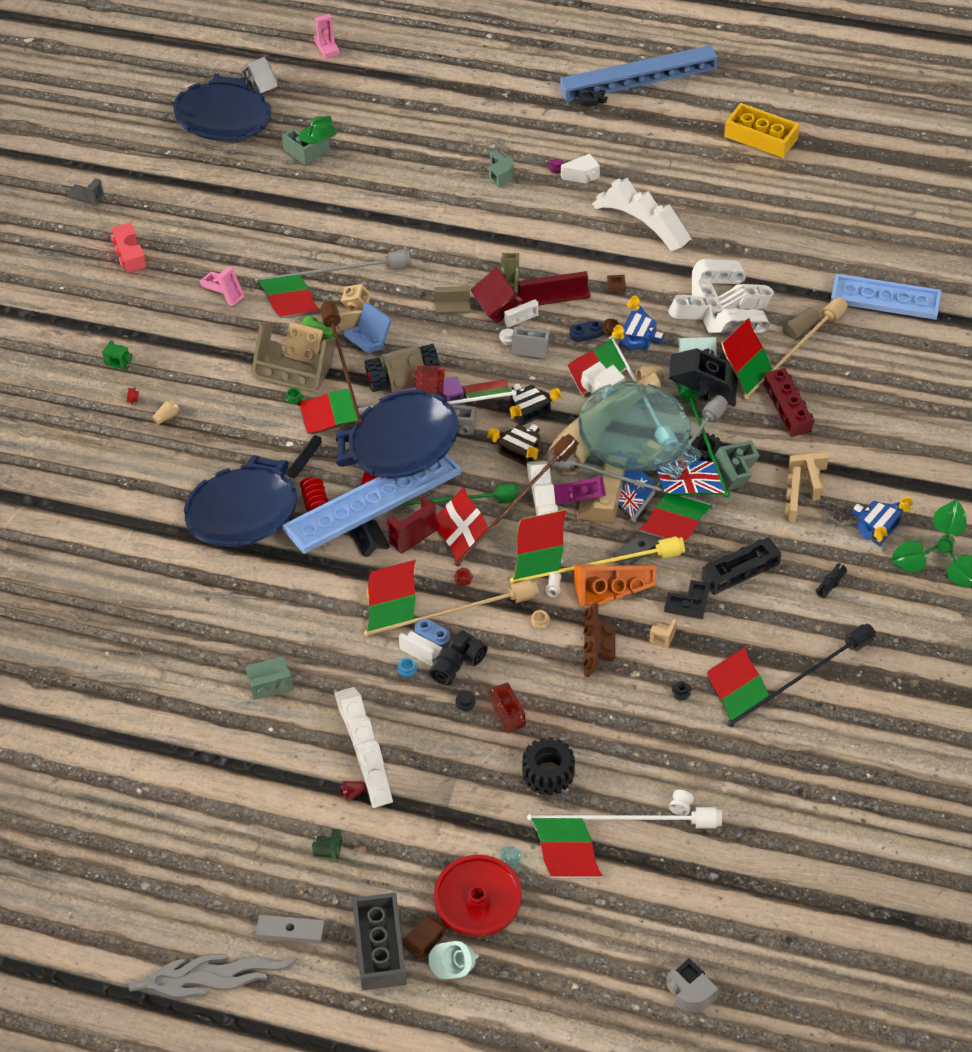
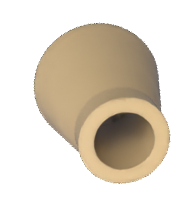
M170 399L164 402L152 418L160 425L162 422L177 416L180 409Z

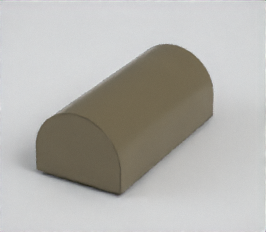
M813 307L807 308L785 324L783 332L797 340L820 322L818 311Z

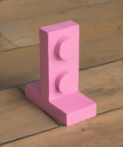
M326 14L316 17L317 35L314 36V41L325 59L340 55L334 41L332 16Z
M231 267L226 268L220 274L211 271L199 281L202 287L223 293L230 306H234L245 297L236 274Z

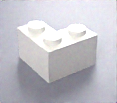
M598 362L582 373L581 384L586 390L590 391L594 400L599 403L622 389L625 377L614 365L606 369L601 362Z

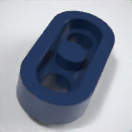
M600 321L580 323L570 328V338L575 342L600 338L604 334L603 323Z

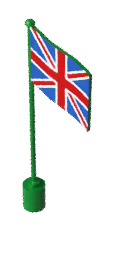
M676 383L681 399L684 402H691L700 427L702 421L694 402L698 398L699 392ZM704 428L701 432L712 462L695 460L663 462L654 460L664 494L679 496L710 494L723 495L724 498L730 497V492H727Z

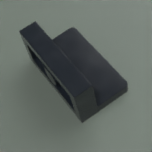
M372 519L350 530L364 557L370 556L377 547L386 550L390 548L376 520Z

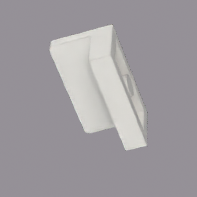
M412 631L407 636L403 633L399 635V644L402 651L430 666L433 665L442 647Z

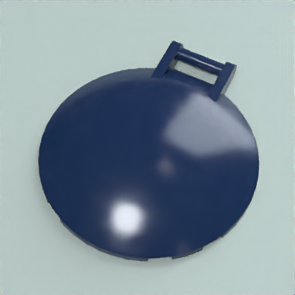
M215 73L213 80L208 81V84L201 85L196 83L189 86L187 91H181L174 101L173 110L178 123L196 136L215 141H237L250 138L263 131L270 122L271 107L261 93L257 90L252 91L248 89L249 86L246 85L245 77L233 78L220 76V74Z
M405 390L387 395L379 399L380 402L372 408L369 406L360 415V418L363 419L362 424L353 425L352 429L336 434V441L338 442L336 464L340 467L357 464L362 470L371 475L391 479L408 477L425 471L439 462L453 446L458 433L456 412L444 397L436 393H425L424 390ZM345 442H349V454H346Z
M252 455L248 463L241 465V468L234 470L227 468L215 473V477L210 480H203L190 493L185 503V523L189 531L205 543L222 547H235L255 543L277 532L291 518L297 504L295 486L290 478L288 479L284 476L289 466L288 461H275Z

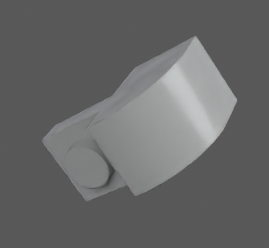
M675 969L667 974V988L673 995L677 994L676 1006L683 1011H702L718 998L719 989L703 973L690 984Z

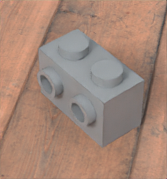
M452 405L458 418L457 434L474 435L477 422L476 407Z

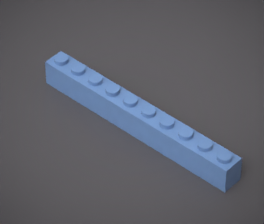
M711 45L562 77L560 78V91L565 101L570 102L579 100L577 95L579 90L594 89L595 93L604 90L606 94L716 70L718 57Z

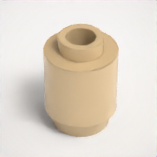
M642 366L636 370V380L638 381L655 373L661 383L664 379V371L660 366Z

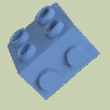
M365 303L358 327L346 329L344 336L351 343L362 348L366 353L383 350L391 318L370 303Z

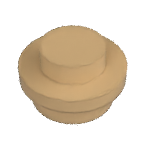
M537 610L531 615L530 623L536 629H544L549 625L550 617L545 611Z

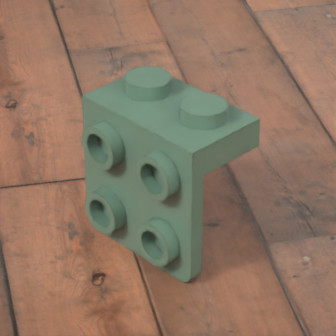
M277 657L246 666L254 700L294 690L290 670H288L284 657Z

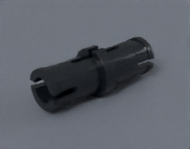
M840 563L836 564L831 573L825 575L824 581L816 589V594L819 597L822 595V598H826L830 591L839 585V580L846 574L847 568L844 565L841 566Z

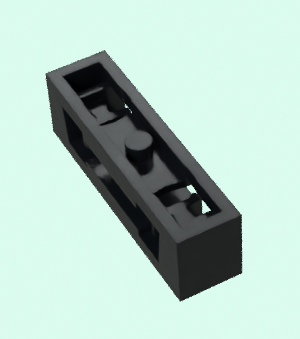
M769 537L757 540L754 544L742 547L738 551L725 555L715 562L707 563L702 567L701 579L703 582L710 583V591L713 595H716L780 565L781 551ZM767 562V564L758 568V565ZM730 579L729 582L720 585V583Z

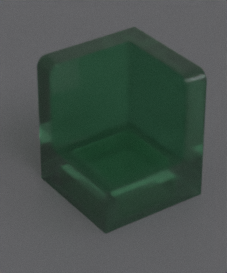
M333 829L331 837L317 836L316 842L312 843L313 856L339 859L343 842L341 830Z

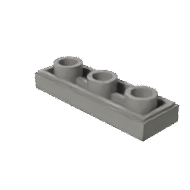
M259 915L255 935L256 938L322 944L325 921Z

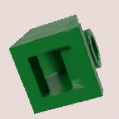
M112 340L109 341L102 352L105 365L125 369L133 357L132 353H129L128 347L116 345Z

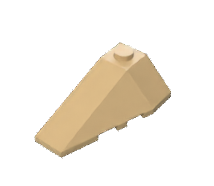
M608 458L601 470L624 476L627 459ZM598 473L596 478L603 477L606 496L581 500L577 519L615 523L623 480Z

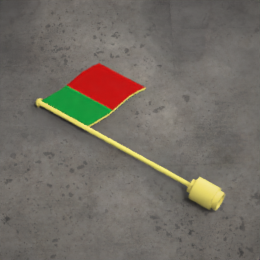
M567 509L520 520L517 533V563L514 579L513 577L510 579L511 584L549 576L551 572L563 573L574 570L575 566L560 569L563 554V524ZM676 536L658 540L659 544L655 545L656 549L586 564H605L657 553L662 559L685 553L683 538H677Z

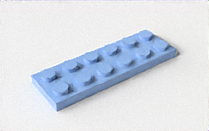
M836 274L831 301L834 298L841 297L847 302L848 306L937 320L942 290Z

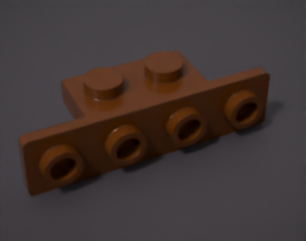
M596 602L589 608H586L583 614L585 619L583 630L584 676L586 677L591 676L598 669V657L608 661L615 659V625L598 619V603Z

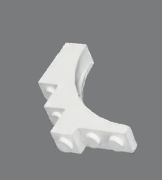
M619 178L612 182V187L606 193L598 194L596 196L597 200L592 203L595 209L603 207L615 208L640 219L655 231L670 251L682 248L692 239L670 204L664 207L662 205L658 206L649 191L637 193L628 178L623 180Z
M546 460L527 462L529 483L548 464ZM549 468L531 487L536 516L558 511V506L555 504L554 485L551 483Z
M354 687L334 692L339 712L346 724L361 767L372 808L392 803L393 800L383 765L381 750L374 738L371 722L365 713L361 695Z

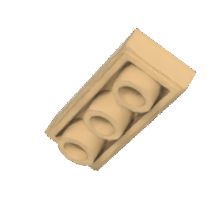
M794 467L792 474H788L787 485H791V489L787 488L786 500H790V502L786 503L785 514L788 515L789 523L796 522L801 467Z

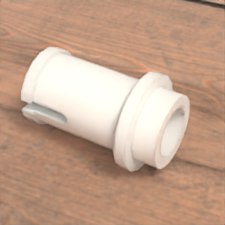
M557 572L549 574L548 585L545 587L547 596L554 598L560 594L561 574Z

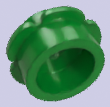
M290 388L286 392L285 400L291 404H297L303 399V395L298 388Z

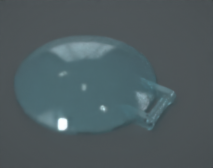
M625 381L614 386L609 384L592 393L581 407L578 428L582 441L592 454L611 466L631 471H648L659 468L673 479H678L682 474L681 472L692 462L701 458L700 451L688 443L691 425L689 418H687L684 412V407L674 396L651 384H648V386L639 385L634 381ZM681 454L688 456L677 467L672 464Z

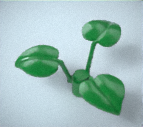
M955 499L940 507L934 514L933 523L936 529L940 532H945V535L939 539L938 543L923 552V545L919 541L910 540L904 542L894 551L892 562L906 572L916 573L921 571L926 565V557L924 555L929 554L935 549L942 553L949 552L953 562L946 570L949 579L957 585L972 587V556L963 554L957 560L954 557L953 547L955 539L953 536L961 535L967 524L965 511L960 502Z

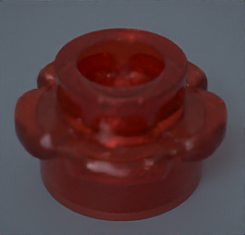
M460 568L454 574V581L457 585L467 586L473 580V575L469 569Z

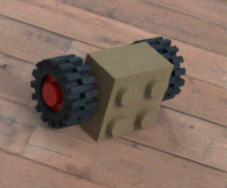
M434 344L421 347L413 346L382 354V361L377 357L364 362L367 380L372 392L387 389V382L389 390L397 392L428 384L427 378L441 375L440 360Z

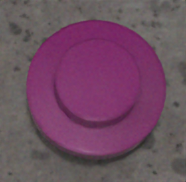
M556 158L549 161L548 167L552 173L559 174L561 173V165L565 163L563 160Z

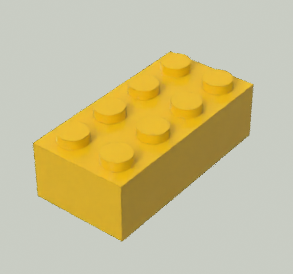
M740 103L726 120L724 137L784 158L798 140L800 124Z

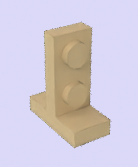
M827 452L792 455L789 458V473L793 472L794 467H801V472H805L812 501L820 500L821 492H824L823 481H820L819 477L820 470H827L829 459Z

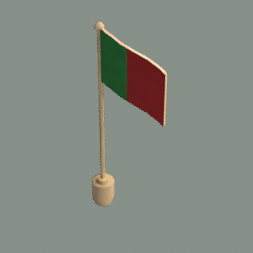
M841 297L834 298L822 310L823 319L773 368L766 351L753 330L750 318H747L721 343L725 356L738 377L744 393L743 399L749 400V396L764 382V374L777 370L825 321L836 322L846 312L847 302Z
M416 559L370 572L368 582L370 613L368 630L364 631V636L368 638V635L416 623L421 619H431L508 597L511 600H515L516 603L527 601L539 595L538 587L535 580H525L511 584V589H509L507 594L413 619L415 608L414 567Z

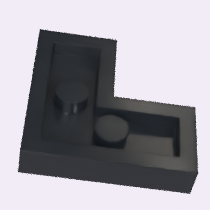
M691 580L688 595L668 592L664 612L703 619L710 583Z

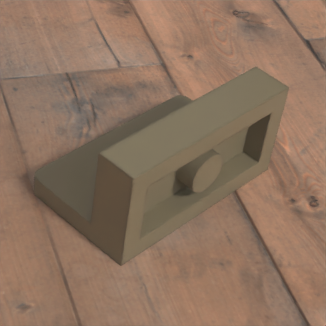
M469 286L434 287L436 315L470 313Z

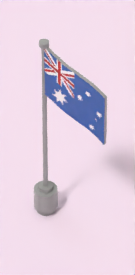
M716 395L707 403L702 410L705 420L675 461H679L707 422L715 423L719 420L727 409L728 402L724 397ZM619 451L614 457L617 459H625ZM627 461L624 477L656 487L661 486L660 481L656 485L643 471ZM623 480L618 505L630 516L628 521L635 525L637 517L657 491Z

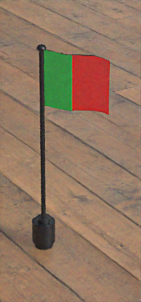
M861 624L846 634V645L771 695H768L761 676L749 660L746 648H742L708 671L711 686L723 703L729 717L728 726L734 727L736 722L847 648L859 651L874 640L876 632L870 624Z

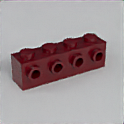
M786 368L766 372L764 374L763 386L790 437L812 432V425L814 424L813 414L809 413L806 401L802 400L799 388L795 387L792 375L788 374Z

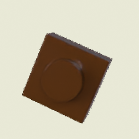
M625 274L607 275L608 293L626 292Z

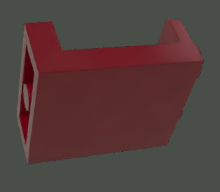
M497 267L470 290L488 317L497 324L504 318L505 311L515 308L523 302V299L507 281L505 274Z
M425 496L420 498L421 509L400 522L394 515L387 519L389 543L400 554H403L437 531L436 505Z

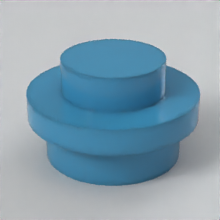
M403 658L397 666L398 673L403 677L415 675L418 669L417 663L411 658Z

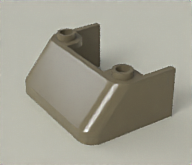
M273 322L259 324L252 365L253 375L257 379L309 392L319 389L331 367L336 338L332 337L323 340L321 354L316 355L313 365L281 357V345L271 340Z

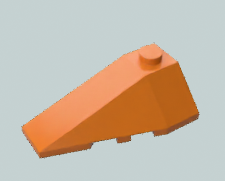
M575 564L574 585L580 606H591L594 602L601 606L606 604V602L617 600L625 595L655 586L656 565Z

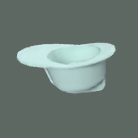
M460 941L440 943L435 945L429 954V966L433 974L440 979L461 978L473 969L479 955L474 953L472 947Z

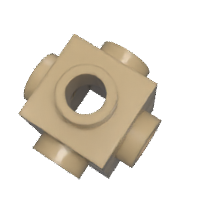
M362 284L347 286L344 288L341 302L349 311L363 309L365 303H369L371 293Z

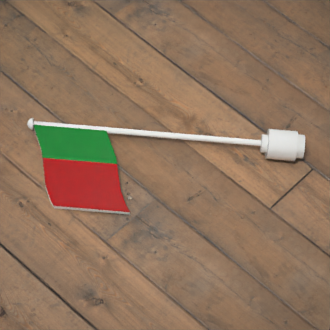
M612 336L609 337L606 343L578 357L567 366L582 397L589 392L581 384L582 373L598 362H601L606 369L614 365L620 373L627 369L633 382L637 381ZM646 396L643 397L659 428L655 433L658 444L665 448L667 454L674 453L679 448V441L672 428L661 426Z
M506 380L462 386L466 392L467 399L448 401V403L453 405L511 395L515 397L517 392L508 388ZM369 406L358 408L359 414L361 415Z
M696 807V811H691V816L532 815V813H529L527 819L533 822L537 831L544 864L551 878H603L595 860L590 834L583 820H691L692 824H696V829H716L717 826H722V809H716V807Z

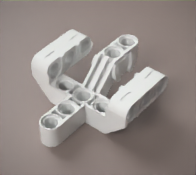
M702 259L695 264L692 271V295H676L668 313L676 319L703 320L708 333H733L747 318H750L754 332L763 333L770 328V323L765 312L758 309L767 308L774 291L766 285L740 284L746 279V274L739 261ZM712 283L738 285L726 293L717 296Z

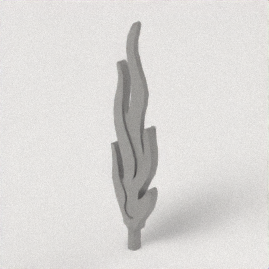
M204 955L186 965L183 959H179L163 966L151 976L146 977V980L130 982L129 991L148 989V992H154L172 999L206 996V990L184 987L200 986L214 990H232L256 980L266 981L268 979L266 974L259 972L234 977L238 973L254 969L277 971L287 968L297 959L294 956L284 961L276 962L250 956L222 965L210 963L226 962L229 960L228 955Z

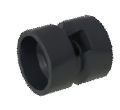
M465 630L460 631L455 636L450 648L460 652L464 657V661L473 667L482 662L488 651L486 643L480 639H475L472 634Z
M442 648L429 670L430 677L439 684L451 685L456 677V673L464 662V657L453 648Z

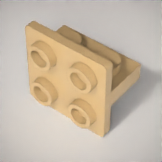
M290 322L284 357L313 364L314 358L322 348L323 330Z

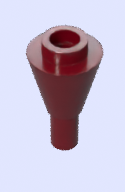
M343 781L342 786H340V794L347 801L367 791L364 781Z

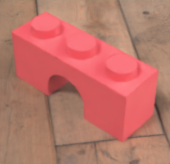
M131 222L112 227L113 235H110L112 244H116L114 248L116 255L120 256L118 258L121 267H125L127 273L147 268L140 244L138 245L136 234Z

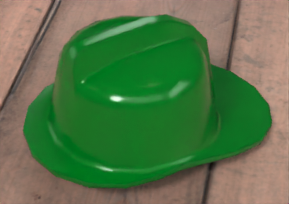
M317 116L312 120L309 127L300 132L299 137L305 143H316L334 137L337 134V129L333 126L331 116Z

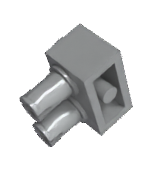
M524 325L514 326L511 354L530 356L537 359L546 358L550 331H547L544 327L541 330V327L530 329L527 325H525V328H523Z

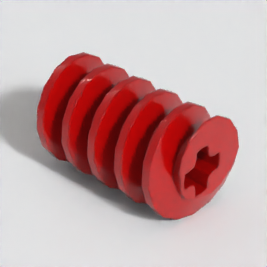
M308 477L300 481L301 493L307 512L328 502L325 487L323 486L324 483L320 478Z

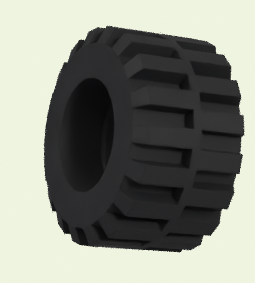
M549 737V740L540 738L539 742L535 740L532 742V746L528 745L522 759L523 779L526 780V785L528 787L531 786V790L534 792L538 790L539 794L544 795V792L548 793V795H553V792L559 794L561 789L566 790L568 784H572L575 775V756H573V750L569 749V745L567 743L562 744L560 739L555 741L553 737ZM551 762L557 764L558 767L553 770H544L539 765Z

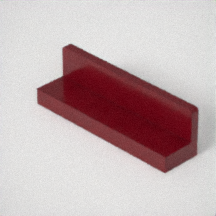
M587 271L518 281V294L523 299L521 305L535 299L538 302V306L587 299L591 296L588 288Z

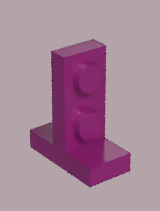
M603 477L554 485L555 504L578 502L606 496Z

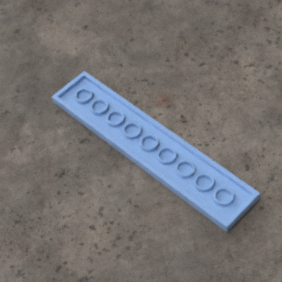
M446 454L435 465L418 474L392 479L377 477L283 524V531L305 554L460 475L461 468Z

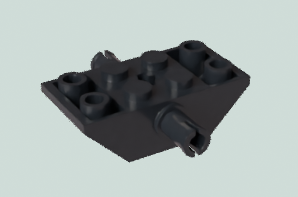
M695 348L671 355L668 379L691 390L700 392L699 400L702 401L703 398V403L709 402L711 397L720 395L727 400L728 405L735 407L737 380L730 362L714 356V351L711 350L710 352L709 348L703 351Z

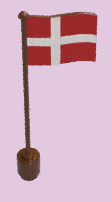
M567 434L563 436L552 447L551 451L553 453L551 455L553 459L489 527L481 512L469 499L465 487L436 515L437 531L450 546L456 559L454 561L455 566H461L460 563L555 461L566 462L577 450L579 442L572 435Z

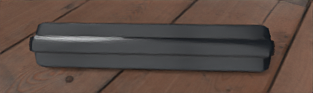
M313 435L287 470L289 477L294 479L298 476L322 443L320 436Z

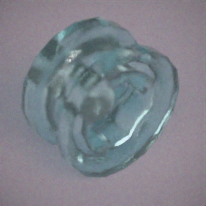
M514 846L504 848L501 852V861L511 868L517 867L521 860L520 851ZM511 854L515 855V859L512 860L511 858V860H508L507 855H510L511 857Z

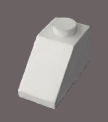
M590 154L562 164L561 178L568 181L588 183L600 178V165Z

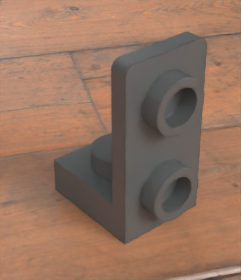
M95 178L88 187L75 184L67 195L69 198L97 205L104 196L101 180Z

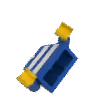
M635 295L627 302V307L629 309L634 308L635 310L631 311L623 327L616 325L613 328L612 337L614 339L620 338L619 346L627 347L630 350H647L652 341L661 344L664 339V333L656 331L657 322L641 306H638L640 300Z
M907 496L902 498L900 502L893 504L872 501L867 508L857 504L852 514L859 517L857 529L863 539L872 540L878 546H881L900 524L902 511L909 512L911 509L910 505H913V502Z

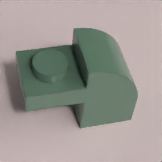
M495 149L490 152L489 179L500 188L513 179L514 162L511 156L505 158L504 155Z

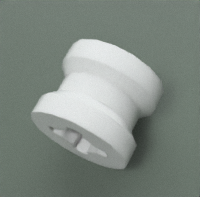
M676 790L673 793L674 800L671 801L669 809L674 814L687 816L690 813V805L694 801V796L685 790Z

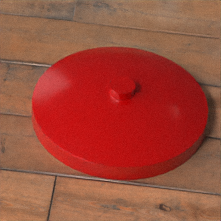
M469 855L453 861L441 872L434 888L435 908L442 922L452 931L468 937H486L504 930L516 918L521 907L522 891L516 873L505 862L488 855Z

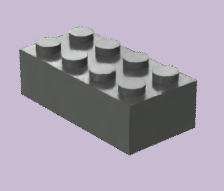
M396 892L352 898L362 991L407 985Z

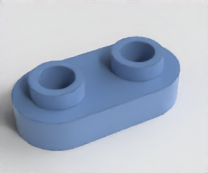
M421 619L416 622V634L442 648L450 645L451 636L448 630L429 619Z

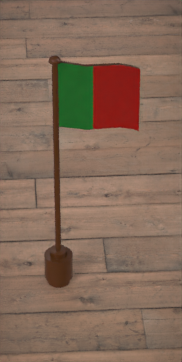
M332 301L324 302L321 305L320 312L323 324L333 329L349 389L333 391L313 399L299 401L308 434L320 433L340 425L363 423L335 327L341 322L337 305Z

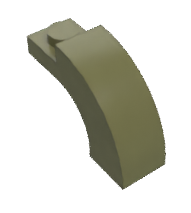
M502 253L501 272L505 274L507 281L518 294L519 253Z

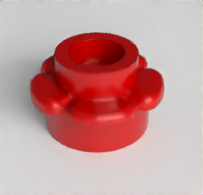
M136 387L128 388L126 402L132 403L131 405H133L134 401L138 402L139 391H136Z

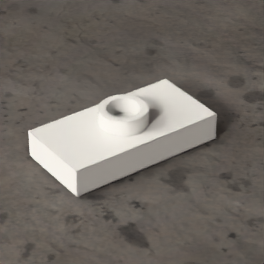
M536 299L505 311L504 320L506 327L514 326L538 316V302Z

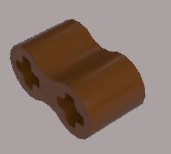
M427 914L418 926L406 936L403 941V947L419 959H423L431 948L443 938L447 928L434 917Z

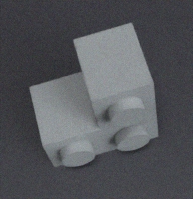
M265 56L247 63L240 69L243 77L246 78V84L251 82L254 90L261 94L278 87L277 78L272 74L270 62L266 60Z

